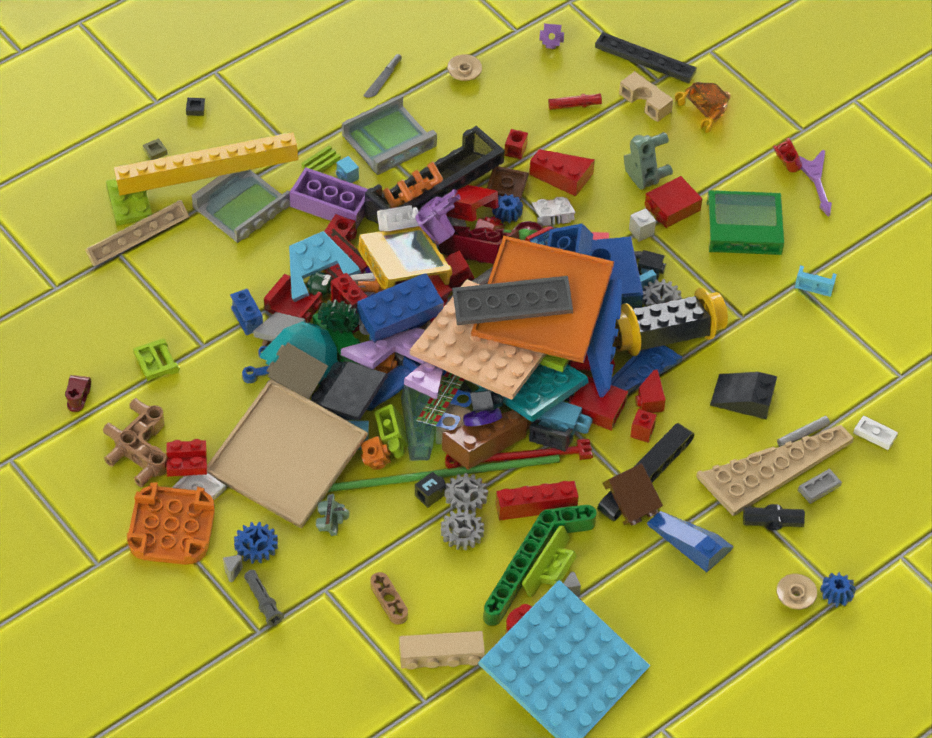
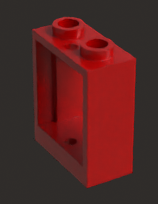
M348 273L331 280L332 303H334V300H337L338 303L344 301L347 305L351 304V309H357V302L368 297ZM359 324L354 331L352 330V333H355L360 330Z

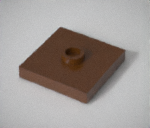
M498 166L492 170L487 189L498 191L500 196H504L505 193L507 196L513 194L514 198L519 197L521 202L529 173Z

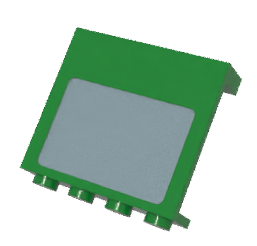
M708 190L709 252L782 255L784 230L781 193Z

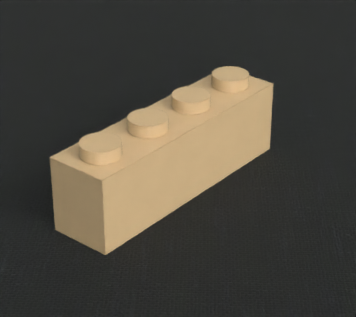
M482 631L399 636L401 669H416L417 667L435 668L438 666L455 667L465 664L478 665V662L485 655Z

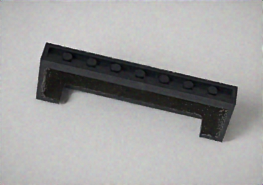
M478 126L466 130L463 133L462 146L434 163L443 177V181L398 207L412 205V209L417 207L419 211L424 204L434 197L442 198L453 189L457 191L504 163L505 150ZM428 166L419 172L423 179L426 177L429 180L434 178ZM413 175L404 181L408 188L417 184ZM380 184L369 188L365 192V218L379 224L377 211L391 209L382 193V186ZM398 185L390 189L395 200L399 198L398 194L401 193Z

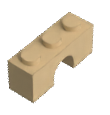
M635 71L620 82L619 94L631 103L638 99H645V113L655 121H660L672 112L673 99Z

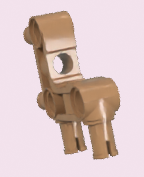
M134 398L129 406L139 416L130 425L121 431L109 422L103 428V433L115 441V448L104 457V460L111 467L123 456L132 460L143 468L134 477V482L139 487H143L152 477L162 476L167 472L166 454L158 447L147 443L153 435L155 436L160 432L165 422L161 407L156 405L147 406L137 398Z

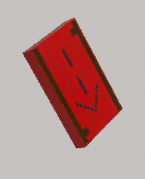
M332 228L327 235L359 267L361 271L359 274H363L368 265L358 249L335 228ZM339 264L324 270L333 279L343 275Z

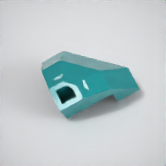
M303 321L284 328L261 353L260 358L266 360V364L270 366L272 361L276 363L279 356L276 354L281 345L286 346L287 343H290L328 366L318 383L320 385L330 372L331 366L337 362V347L329 332L317 325Z

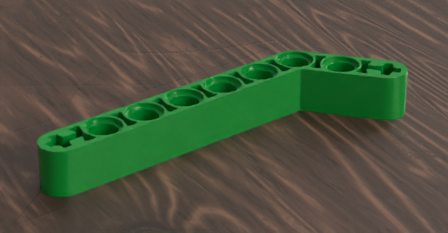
M580 505L547 509L540 513L484 605L483 619L487 625L496 626L502 621L523 586L524 578L559 526H564L567 533L589 531L595 527L597 511L593 506Z

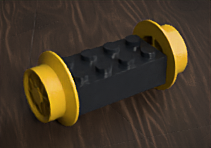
M698 288L695 291L694 297H687L685 299L632 309L627 303L622 304L620 319H616L615 328L618 329V336L615 337L613 347H616L617 352L627 350L632 356H637L640 350L700 337L711 340L715 337L717 330L725 329L728 323V313L724 299L718 292L708 293L704 288Z

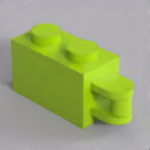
M393 404L376 410L375 416L381 441L384 445H388V449L396 458H400L405 453L404 447L409 445L402 416Z

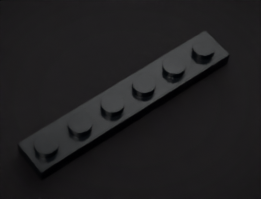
M604 32L601 33L595 42V48L687 83H690L697 70V67Z

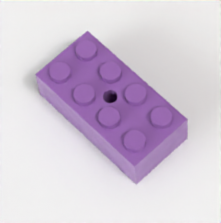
M305 167L290 191V207L330 221L335 214L354 220L355 229H357L365 216V192L368 189Z

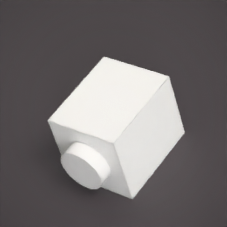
M643 209L630 215L629 230L639 242L654 235L656 220L647 209Z

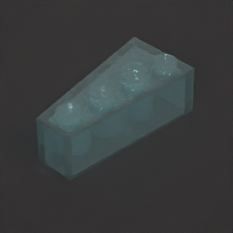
M404 385L401 403L409 445L410 461L429 460L436 426L416 420L431 397Z

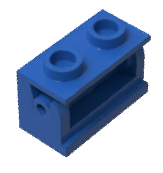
M244 289L230 294L232 298L231 310L245 335L253 333L263 323V317L249 290Z

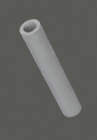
M823 416L777 439V444L781 447L787 442L791 441L793 443L829 425L830 421L827 416Z

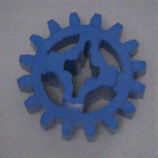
M250 522V527L243 525V531L237 530V536H234V549L237 551V555L243 556V561L251 559L252 564L255 560L262 563L263 558L270 560L269 554L275 555V549H278V536L275 535L274 529L269 530L268 524L262 527L261 522H258L257 526Z

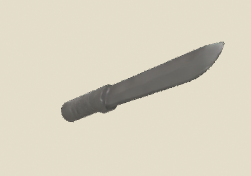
M396 54L384 71L365 92L364 97H373L378 93L394 71V67L402 59L401 55Z

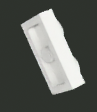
M866 416L861 418L854 429V434L887 450L890 449L898 435V432Z

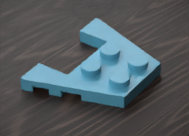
M324 231L289 246L291 293L294 302L309 296L303 279L311 276V274H315L317 271L320 272L339 264L343 274L348 273L350 276L361 273L359 267Z

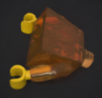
M696 82L685 89L684 93L677 92L675 94V101H678V105L682 106L685 104V98L687 97L705 117H709V119L701 121V129L703 126H707L705 133L711 131L712 123L717 122L727 110L730 93L723 91L716 83Z

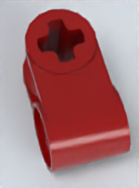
M789 137L786 138L785 142L773 146L776 155L789 172H797L801 169L800 157Z

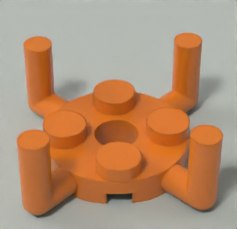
M434 162L427 165L434 177L433 179L429 180L428 177L423 179L417 169L412 172L417 182L414 186L408 188L403 179L397 182L401 193L398 194V199H394L388 187L382 190L391 208H397L443 181V177Z

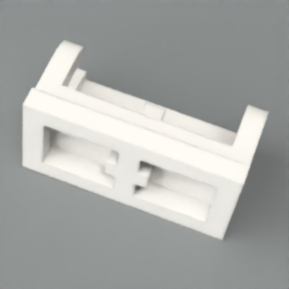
M412 205L377 211L379 230L393 231L419 226L415 215L418 213L417 207L412 209Z

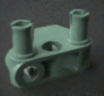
M665 132L653 137L649 135H636L630 142L631 153L623 156L626 172L641 190L653 184H658L659 179L673 174L672 167L669 164L657 168L655 147L669 142Z

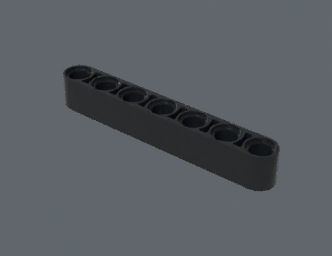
M676 423L635 466L642 463L653 483L688 447L695 433L680 423ZM610 490L598 504L597 511L610 520L616 521L622 515V512Z

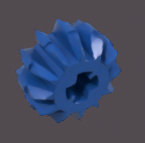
M506 193L504 196L498 195V208H492V213L496 218L501 219L502 223L508 221L509 224L511 221L517 222L518 218H521L523 204L520 202L519 197L514 198L513 194L507 196Z
M838 572L836 576L831 573L829 577L823 579L820 591L823 593V599H828V605L835 603L836 607H838L840 603L846 606L848 602L853 600L856 588L853 586V580H848V574L843 577Z

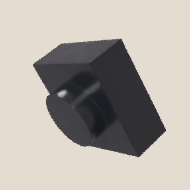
M187 97L186 115L204 116L205 98Z

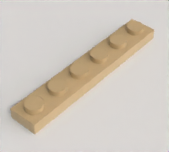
M179 200L86 248L85 251L92 265L96 266L188 218L189 215L182 200Z

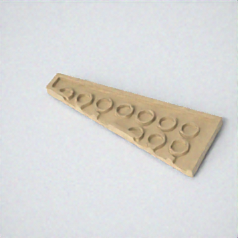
M839 425L821 431L820 434L812 437L805 436L802 437V440L793 443L790 441L778 448L771 447L750 454L741 460L734 459L728 464L713 466L712 469L704 472L700 470L697 472L696 477L728 512L735 516L743 511L744 507L753 505L853 442L854 438Z

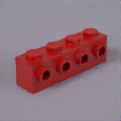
M561 481L559 483H544L537 486L496 491L495 505L500 521L537 516L547 509L578 506L579 496L575 481Z

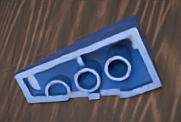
M659 511L647 522L650 528L705 572H708L733 549V546L718 534L662 511Z

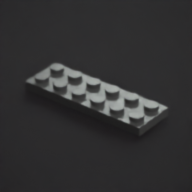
M568 276L453 288L457 326L573 313Z

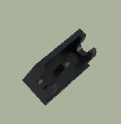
M536 419L530 425V442L565 452L573 441L574 435H571L572 428H568L566 432L538 425L541 419Z

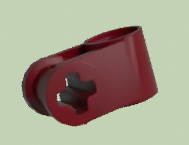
M70 375L65 397L68 400L67 408L71 412H79L84 408L91 389V377Z

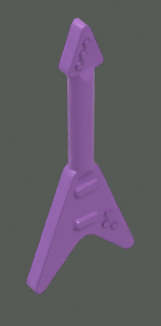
M822 150L813 161H808L799 156L802 163V171L815 184L821 202V210L827 216H830L832 203L828 202L821 182L825 150Z

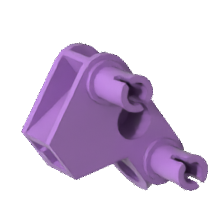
M454 189L442 198L434 197L424 204L415 215L419 226L436 245L451 237L455 232L446 216L448 211L454 209L453 203L461 199L459 194L456 195L457 191Z

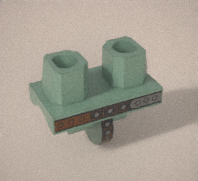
M334 494L328 495L327 501L318 502V512L320 515H325V517L316 519L318 530L329 531L331 536L337 535L338 523L342 524L343 520H347L350 515L349 510L345 508L344 504H339L334 500Z

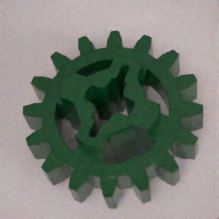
M327 300V303L323 302L319 308L318 320H321V325L326 324V329L330 328L333 332L339 330L340 333H343L345 330L347 333H350V330L354 331L358 326L359 314L356 313V308L351 309V304L347 305L344 301L338 303L337 300H334V303H332L330 300Z

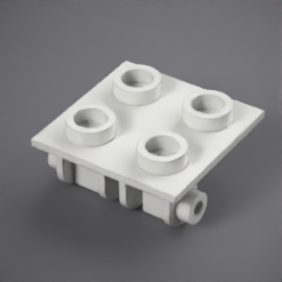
M557 197L554 200L540 199L537 202H532V206L539 216L537 223L542 226L551 225V222L552 225H555V216L558 224L560 222L570 223L571 220H574L575 211L567 198Z

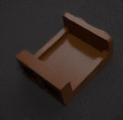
M642 463L602 483L605 490L610 488L625 518V521L622 522L623 525L630 523L633 526L642 521L640 517L647 515L649 518L659 513L657 509L663 506Z

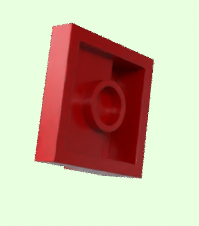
M173 440L172 442H167V477L207 475L206 440Z

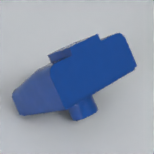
M631 237L593 240L591 256L614 261L610 280L622 279L621 305L627 303L632 309L642 308L643 290Z

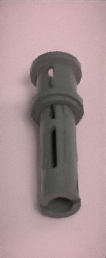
M249 570L245 573L244 578L259 602L258 608L260 612L264 613L266 623L269 626L279 624L284 618L283 613L277 609L275 599L268 595L256 571Z

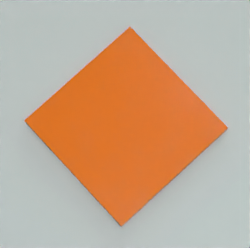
M503 236L487 284L568 276L573 313L477 323L473 325L471 336L584 363L612 274L614 261Z

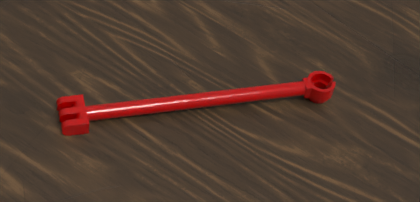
M578 439L576 446L568 447L565 452L554 448L497 453L483 462L578 454L579 460L593 458V453L591 452L592 448L589 439ZM448 454L445 456V466L448 469L462 466Z

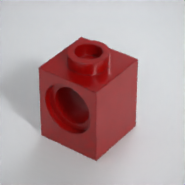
M511 129L505 142L504 156L521 160L527 147L528 133Z
M638 409L632 423L630 437L649 443L655 429L657 415Z

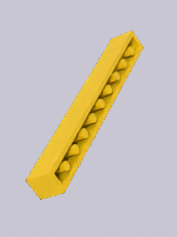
M292 132L114 167L119 195H126L297 161L299 157L297 143Z

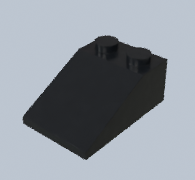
M762 372L719 374L710 406L767 419L777 376Z

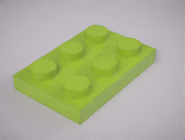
M116 179L106 181L116 226L138 222L152 215L146 191L119 195Z

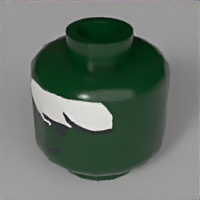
M319 271L311 274L307 283L309 292L316 295L319 291L322 293V298H327L331 294V280H333V277Z

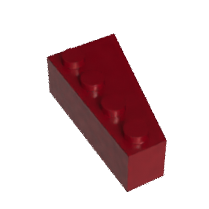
M452 226L455 232L451 237L439 244V252L449 256L460 250L465 260L471 259L480 263L486 262L494 265L503 236L520 239L519 230L512 229L511 233L504 232V229L486 231V228L480 227L470 230V227Z

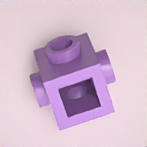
M544 23V30H540L539 40L543 41L542 44H545L546 48L556 49V46H560V42H564V32H561L562 25ZM550 33L555 34V38L553 40L549 39Z

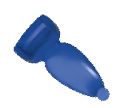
M404 356L403 366H398L387 374V379L367 410L372 411L379 404L401 391L406 386L404 385V378L419 367L421 363Z

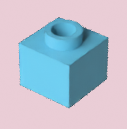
M347 156L337 162L336 175L339 179L352 183L359 179V167Z

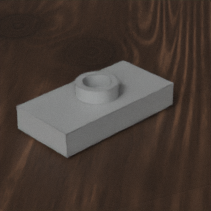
M828 469L800 485L798 491L811 504L839 488L842 482Z

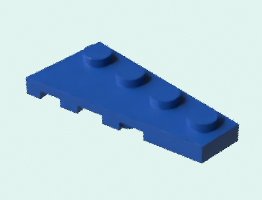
M665 345L640 350L637 356H633L612 377L611 385L630 393L640 387L653 370H658L660 375L682 362V356Z

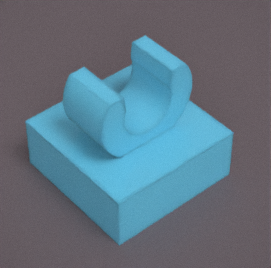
M642 270L640 281L643 290L644 286L648 287V282L655 283L656 273L653 270Z

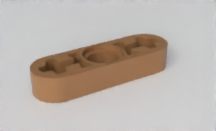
M378 572L373 574L370 580L371 589L389 619L394 624L405 623L408 618V609L385 573ZM376 581H379L381 583L383 582V590L381 585L379 583H376ZM386 595L395 597L391 602H387L383 598ZM394 607H396L398 613H402V616L395 614Z

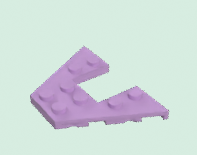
M414 328L399 332L383 340H378L375 343L373 340L341 349L342 356L371 369H374L394 352L421 363L419 367L404 378V385L434 399L438 398L443 369L410 355V349L424 333L423 329Z

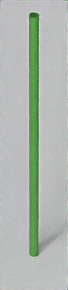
M559 455L476 465L469 470L465 467L334 483L328 492L419 481L431 472H434L437 476L450 477L457 476L458 474L464 475L465 473L473 474L558 463L560 458Z

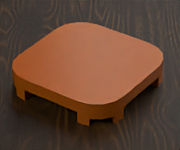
M158 482L150 483V486L143 488L140 492H136L129 533H127L128 547L135 557L147 561L186 565L199 562L206 556L215 516L214 499L205 492L204 488L197 487V490L159 487Z

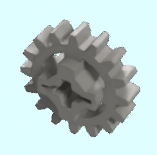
M656 279L654 284L648 282V287H643L642 305L647 307L653 304L682 299L681 291H677L678 286H672L671 281L667 284L665 279L662 282H658Z
M467 473L464 474V477L458 474L456 480L451 478L450 483L446 484V503H451L450 508L454 509L456 507L457 511L458 509L464 511L468 509L476 512V507L482 509V505L487 502L488 490H486V483L482 484L481 478L476 480L474 474L471 477H468Z
M458 509L456 514L451 511L450 517L445 515L444 522H441V536H443L444 542L449 541V547L456 545V550H459L460 546H463L464 550H467L469 545L474 548L475 542L480 543L481 537L484 536V523H481V517L476 518L475 512L468 514V509L464 513Z

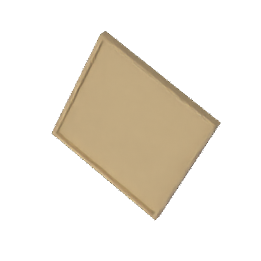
M270 379L208 463L207 473L224 485L302 529L317 508L318 502H321L366 439L368 433Z

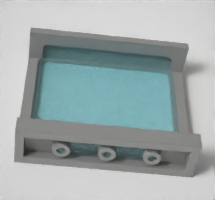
M402 95L392 98L342 123V136L377 175L437 146V133L434 130L426 132L403 107Z
M246 170L218 176L192 195V204L194 209L238 243L246 239L256 229L261 228L264 223L273 219L279 212L287 209L290 206V191L287 190L281 194L254 172Z

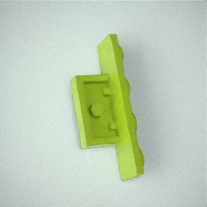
M564 526L557 528L522 582L529 597L534 596L541 583L555 585L558 580L562 581L577 557L574 550L564 549L570 540Z

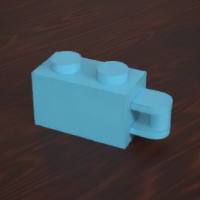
M563 401L537 418L541 419L538 425L566 432L568 428H572L571 435H574L575 431L584 434L588 433L593 420L589 416L581 414V407Z

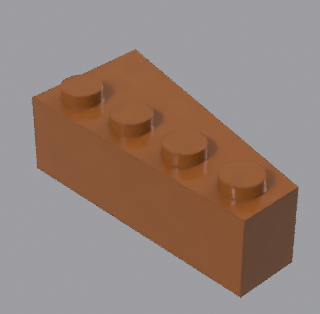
M511 410L501 413V419L489 424L479 426L463 425L453 430L444 431L442 435V450L469 470L525 438L527 419L516 411Z

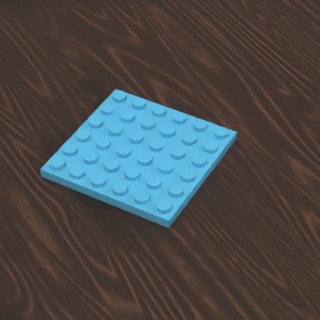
M560 580L478 662L479 666L555 738H583L650 667L638 653Z

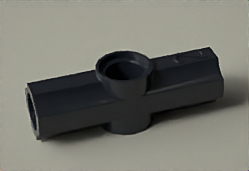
M770 504L765 508L744 507L743 524L766 526L767 529L773 531L779 530L782 527H804L805 511L804 509H782L778 504Z

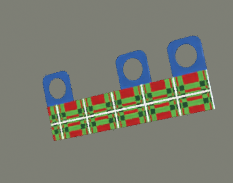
M447 371L441 380L438 398L434 399L431 397L416 421L448 430L455 429L461 418L457 415L446 413L445 410L449 404L461 407H468L471 404L470 393L458 390L465 379ZM464 394L469 397V401L466 403H459L457 401L459 395ZM447 417H452L455 419V423L452 426H445L443 420Z

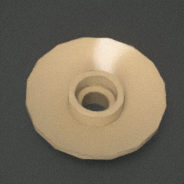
M461 54L450 59L448 72L455 79L469 81L480 75L482 64L474 56Z
M790 574L779 581L777 595L784 605L792 609H804L811 606L816 600L817 588L810 578L801 574Z

